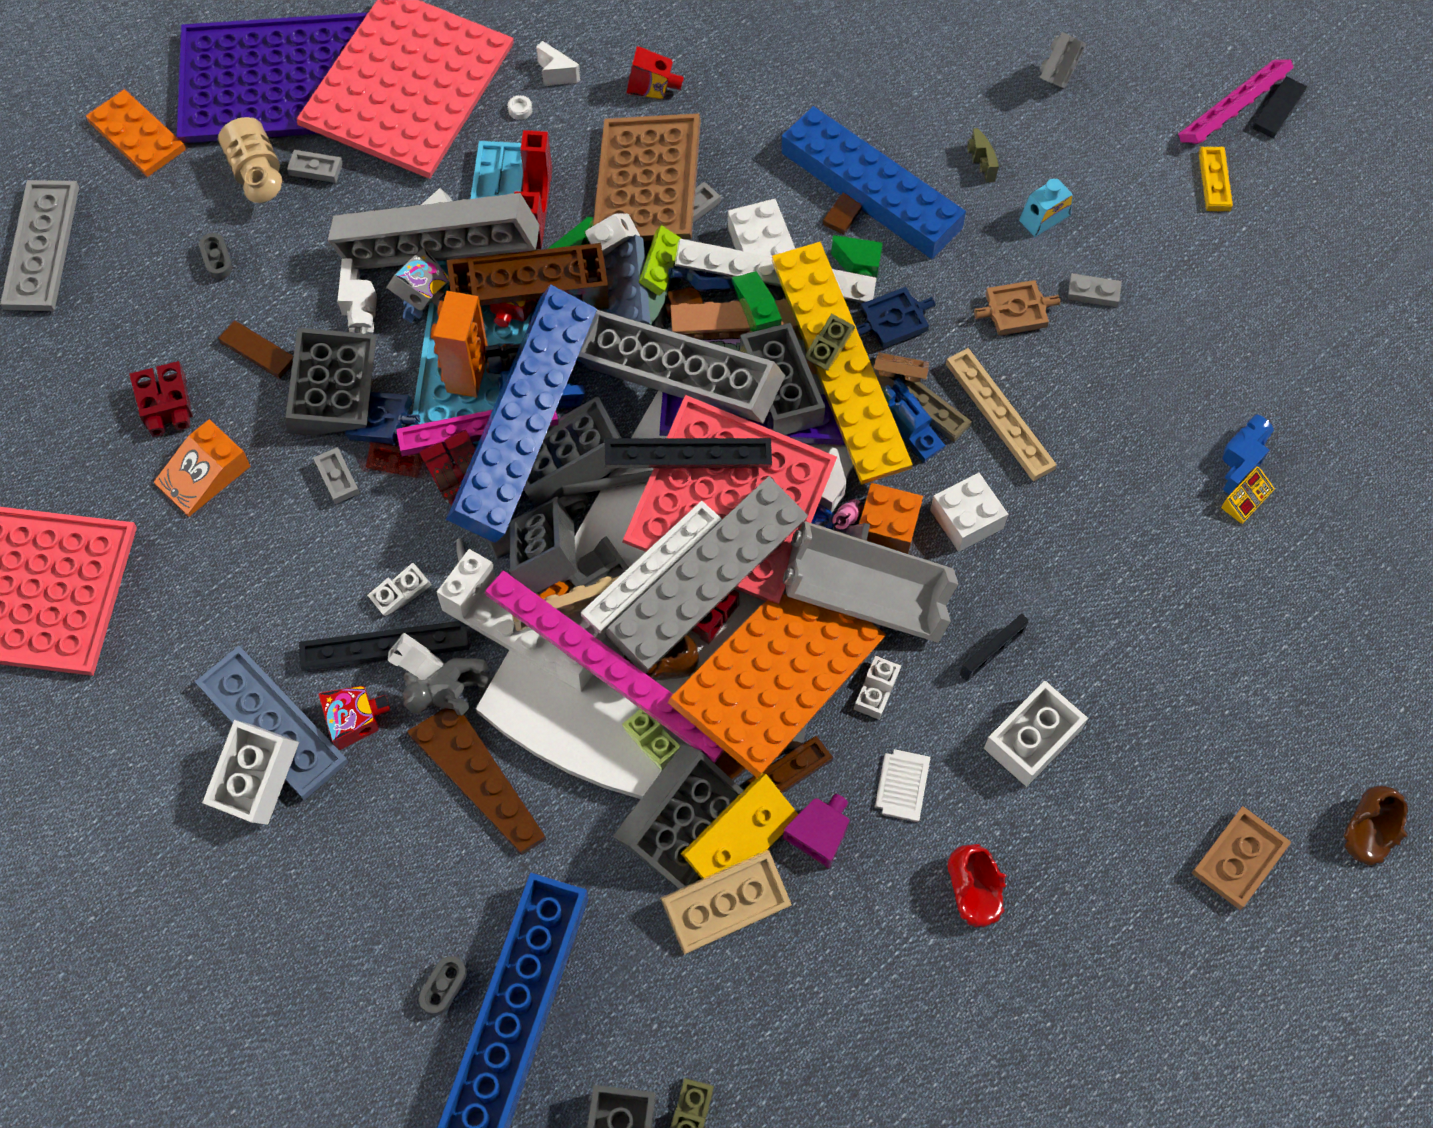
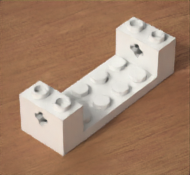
M468 549L437 591L442 611L581 692L593 674L531 628L516 631L512 615L485 595V590L497 578L492 562ZM585 619L579 626L609 648H612L611 640L605 635V632L600 635Z

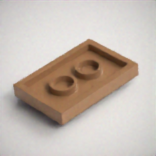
M879 352L874 369L879 370V375L894 377L895 373L905 375V380L920 382L921 378H927L929 362Z
M1242 806L1193 870L1192 874L1241 910L1285 852L1291 841Z

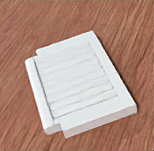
M895 749L893 754H884L875 808L883 809L882 815L919 823L930 757Z

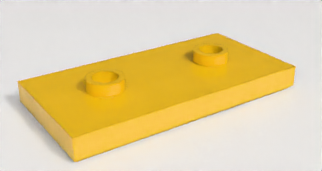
M763 773L681 855L701 879H704L766 851L784 833V829L798 813L770 778Z

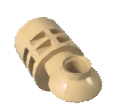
M250 117L238 118L227 123L220 131L218 140L236 181L243 185L244 194L248 200L254 203L270 201L280 191L282 178L278 172L280 168L278 158L262 124L257 119Z

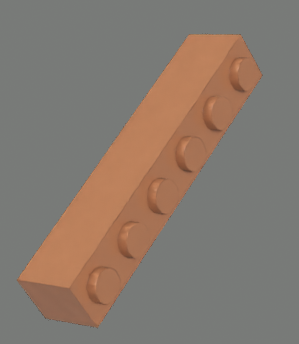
M787 299L775 300L782 318L781 325L791 323L797 340H803ZM739 301L671 305L672 332L696 339L740 338V335L751 333Z

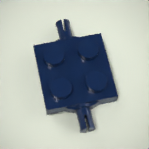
M675 261L673 268L668 270L670 279L682 278L691 283L694 289L706 292L709 289L729 291L730 288H734L732 277L675 266Z
M903 287L862 303L860 310L866 319V323L856 326L859 336L872 332L882 348L889 347L927 332L929 324L923 316V311L935 307V301L933 297L918 302L911 296L907 287Z
M370 392L367 427L347 430L345 435L349 440L395 444L398 438L396 429L402 428L405 424L419 425L420 415L408 414L413 402L409 395Z

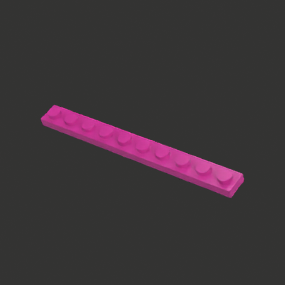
M504 570L485 590L487 597L690 746L702 751L712 762L715 763L724 752L720 746L668 704L673 693Z

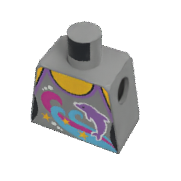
M423 247L393 276L386 288L418 310H423L430 302L438 307L439 302L444 301L446 294L442 290L449 282V276Z

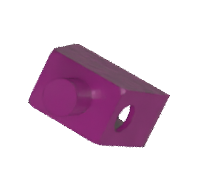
M836 793L827 804L818 798L813 799L784 829L783 839L829 869L850 820L842 814L848 805V801Z

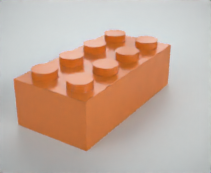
M446 291L444 301H440L438 305V321L433 323L431 328V339L435 342L434 353L438 354V368H441L442 371L441 381L444 382L447 393L477 398L487 364L484 362V346H488L479 297Z

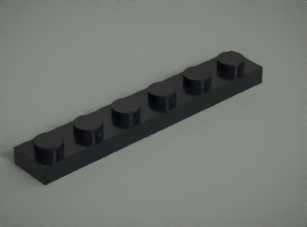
M605 438L604 440L605 469L771 468L772 466L771 438Z
M461 621L301 641L299 642L300 668L302 671L386 661L388 660L390 649L403 633L429 649L433 654L469 650L467 625Z

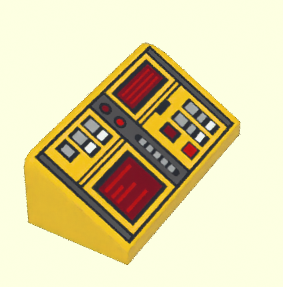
M1257 466L1227 497L1221 509L1243 524L1275 488Z

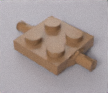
M1035 280L990 287L986 289L985 293L989 304L988 307L975 308L974 316L975 319L991 317L995 323L998 336L1047 328L1049 320L1046 314V307L1059 306L1060 298L1059 295L1044 297L1038 290Z

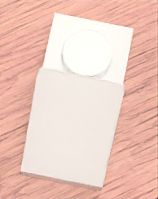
M544 41L536 46L538 63L543 67L544 85L572 84L580 81L579 64Z

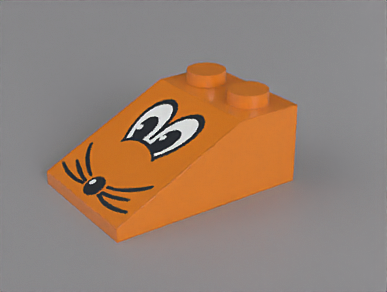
M209 419L186 438L155 479L154 484L190 517L251 466L244 451Z

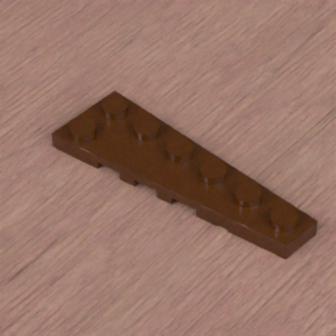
M444 708L407 731L410 738L439 766L442 772L456 784L460 791L474 803L479 811L492 822L495 828L521 855L546 840L544 833L464 714L461 716L456 714L454 709Z

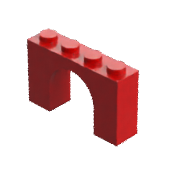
M523 130L520 149L523 166V192L514 191V194L521 193L540 226L536 249H542L552 175L549 136L546 131Z

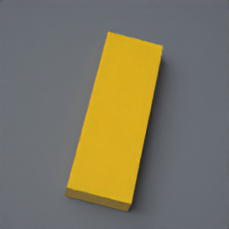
M1200 147L1199 160L1206 211H1231L1233 203L1225 147Z

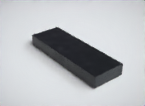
M1286 76L1255 121L1253 129L1274 139L1308 86Z
M1021 613L963 664L959 675L965 681H969L1025 632L1028 619Z

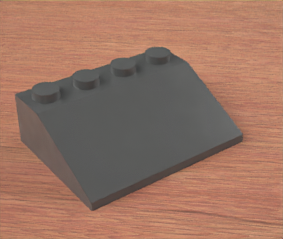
M297 327L285 417L287 433L315 436L367 427L376 335Z
M598 396L558 419L559 425L548 428L524 486L525 492L535 507L557 496L558 498L564 497L562 486L599 480L612 471L619 469H605L604 440L605 438H621Z
M683 743L613 835V838L679 890L695 883L699 877L681 853L744 790L702 751Z

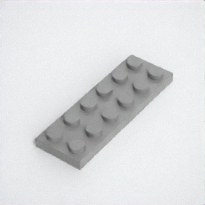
M27 180L0 303L3 310L55 311L79 191L77 181Z

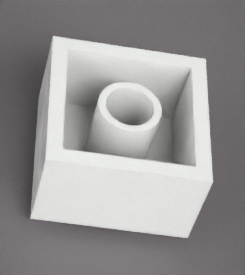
M980 473L934 495L930 511L958 552L1004 529L1008 517L1007 511Z

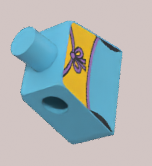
M1059 179L1048 180L1046 185L1029 195L1019 221L1034 237L1038 236L1071 215L1072 193Z

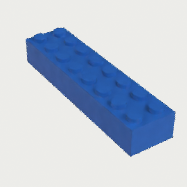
M816 107L810 108L782 135L781 153L838 194L841 195L844 192L860 203L865 213L930 259H933L963 229L966 214L964 209Z

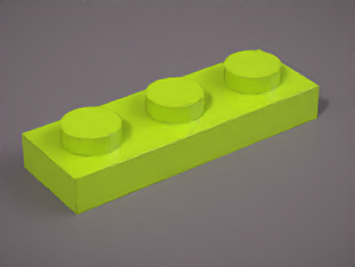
M662 225L655 232L638 282L658 296L666 289L669 280L668 270L673 268L678 241L682 239Z

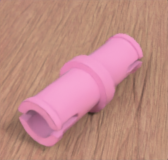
M852 499L838 508L837 513L832 519L833 524L838 522L835 526L836 528L845 529L858 520L859 515L863 511V505L858 506L859 500Z

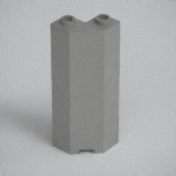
M806 521L803 522L800 530L794 532L788 567L783 576V584H785L788 597L939 643L951 622L946 605L958 586L953 568Z

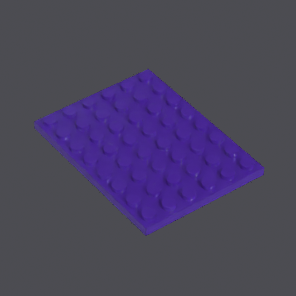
M369 12L181 24L177 139L183 143L219 141V133L227 123L246 117L257 119L262 124L267 137L318 134L299 126L297 118Z

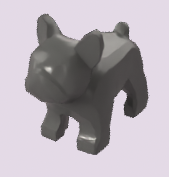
M454 658L449 660L426 680H421L414 674L406 672L404 674L407 685L403 692L404 706L409 711L419 714L427 710L429 706L435 705L440 708L454 709L456 714L462 716L469 709L468 702L459 698L464 687L476 685L479 689L485 691L491 683V675L483 671H487L489 668L486 661L482 659Z

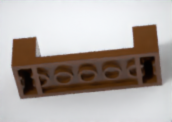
M601 243L447 260L450 291L478 296L480 306L540 299L547 288L553 285L570 295L581 294L582 301L597 308V310L609 309L608 282Z

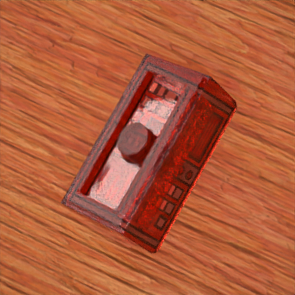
M370 442L366 468L418 478L423 459L420 453L402 456L400 446Z

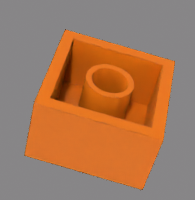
M871 483L859 523L870 524L867 541L908 554L923 496Z

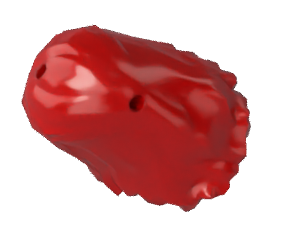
M980 844L963 845L956 848L950 854L947 867L961 918L966 920L968 925L975 928L986 927L991 923L998 922L1000 915L1004 912L1002 892L1003 888L1006 887L1005 878L1007 875L1000 873L991 853L986 848L981 847Z

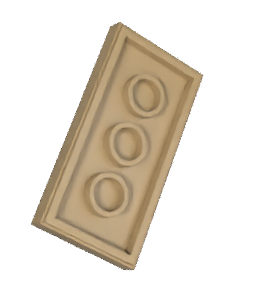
M769 850L660 898L684 954L792 905Z

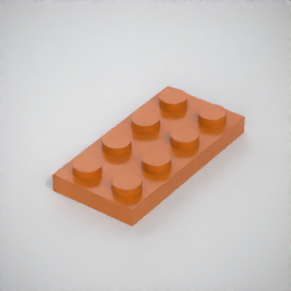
M125 89L86 115L88 122L147 177L186 150L184 143L178 140L170 130Z

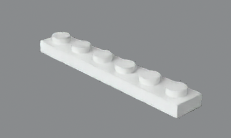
M703 501L699 502L581 612V617L602 635L619 616L707 535L722 518Z

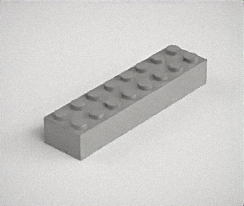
M511 193L333 216L328 241L342 259H352L355 269L361 270L405 265L423 247L435 261L536 250L540 225L521 193Z
M597 310L577 357L588 369L683 399L687 395L731 414L760 423L764 422L785 377L774 361Z
M768 476L607 628L605 635L638 669L646 674L802 525L808 515Z

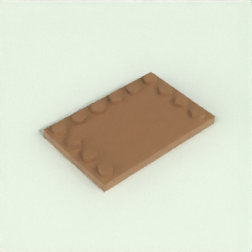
M700 114L604 119L593 226L613 214H629L640 237L643 238V242L653 241L655 232L661 225L682 239H692L701 124Z

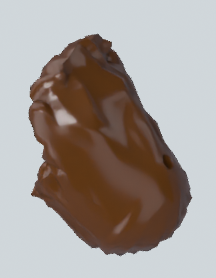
M686 635L646 674L655 681L691 676L697 670L699 663L698 648L693 639ZM624 655V658H625L627 661H629L631 664H633V663Z
M1381 785L1369 788L1362 795L1361 801L1343 835L1346 839L1345 848L1353 859L1369 866L1376 863L1381 864L1390 853L1391 848L1400 845L1404 837L1408 836L1404 831L1408 804L1402 794L1391 787Z

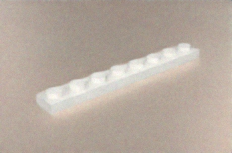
M679 239L675 266L729 277L757 271L765 284L782 287L773 266L772 257L685 239ZM832 269L844 299L861 303L873 299L876 284L875 277Z

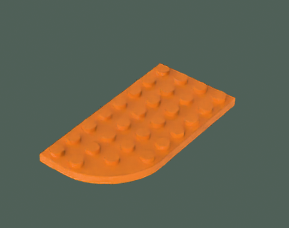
M784 594L779 604L769 600L763 603L670 697L668 704L755 777L759 778L879 645L886 634L869 621L794 599Z

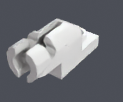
M342 259L338 292V304L341 314L348 317L349 332L373 334V319L376 315V291L371 281L360 280L359 269H355L352 259Z

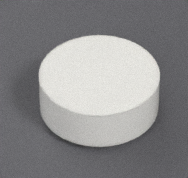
M521 95L511 98L508 102L509 115L517 120L528 118L532 113L530 99Z

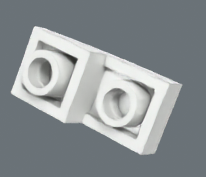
M411 563L393 580L388 577L369 593L368 597L381 613L386 616L409 603L432 584L414 563Z
M875 656L853 710L880 720L901 665Z

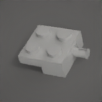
M1063 32L1060 36L1057 35L1052 42L1051 49L1053 51L1049 59L1046 58L1040 67V72L1042 73L1040 78L1065 88L1087 43Z

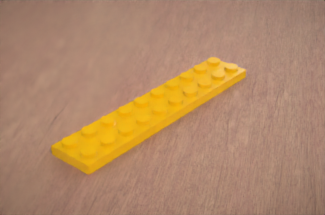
M821 242L772 256L773 266L807 351L817 334L820 335L831 313L855 326ZM855 326L852 335L828 371L814 363L813 366L862 485L910 470L913 464Z

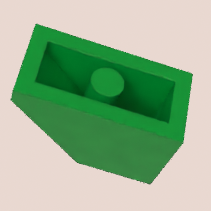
M833 235L831 255L846 272L875 277L877 281L883 243Z

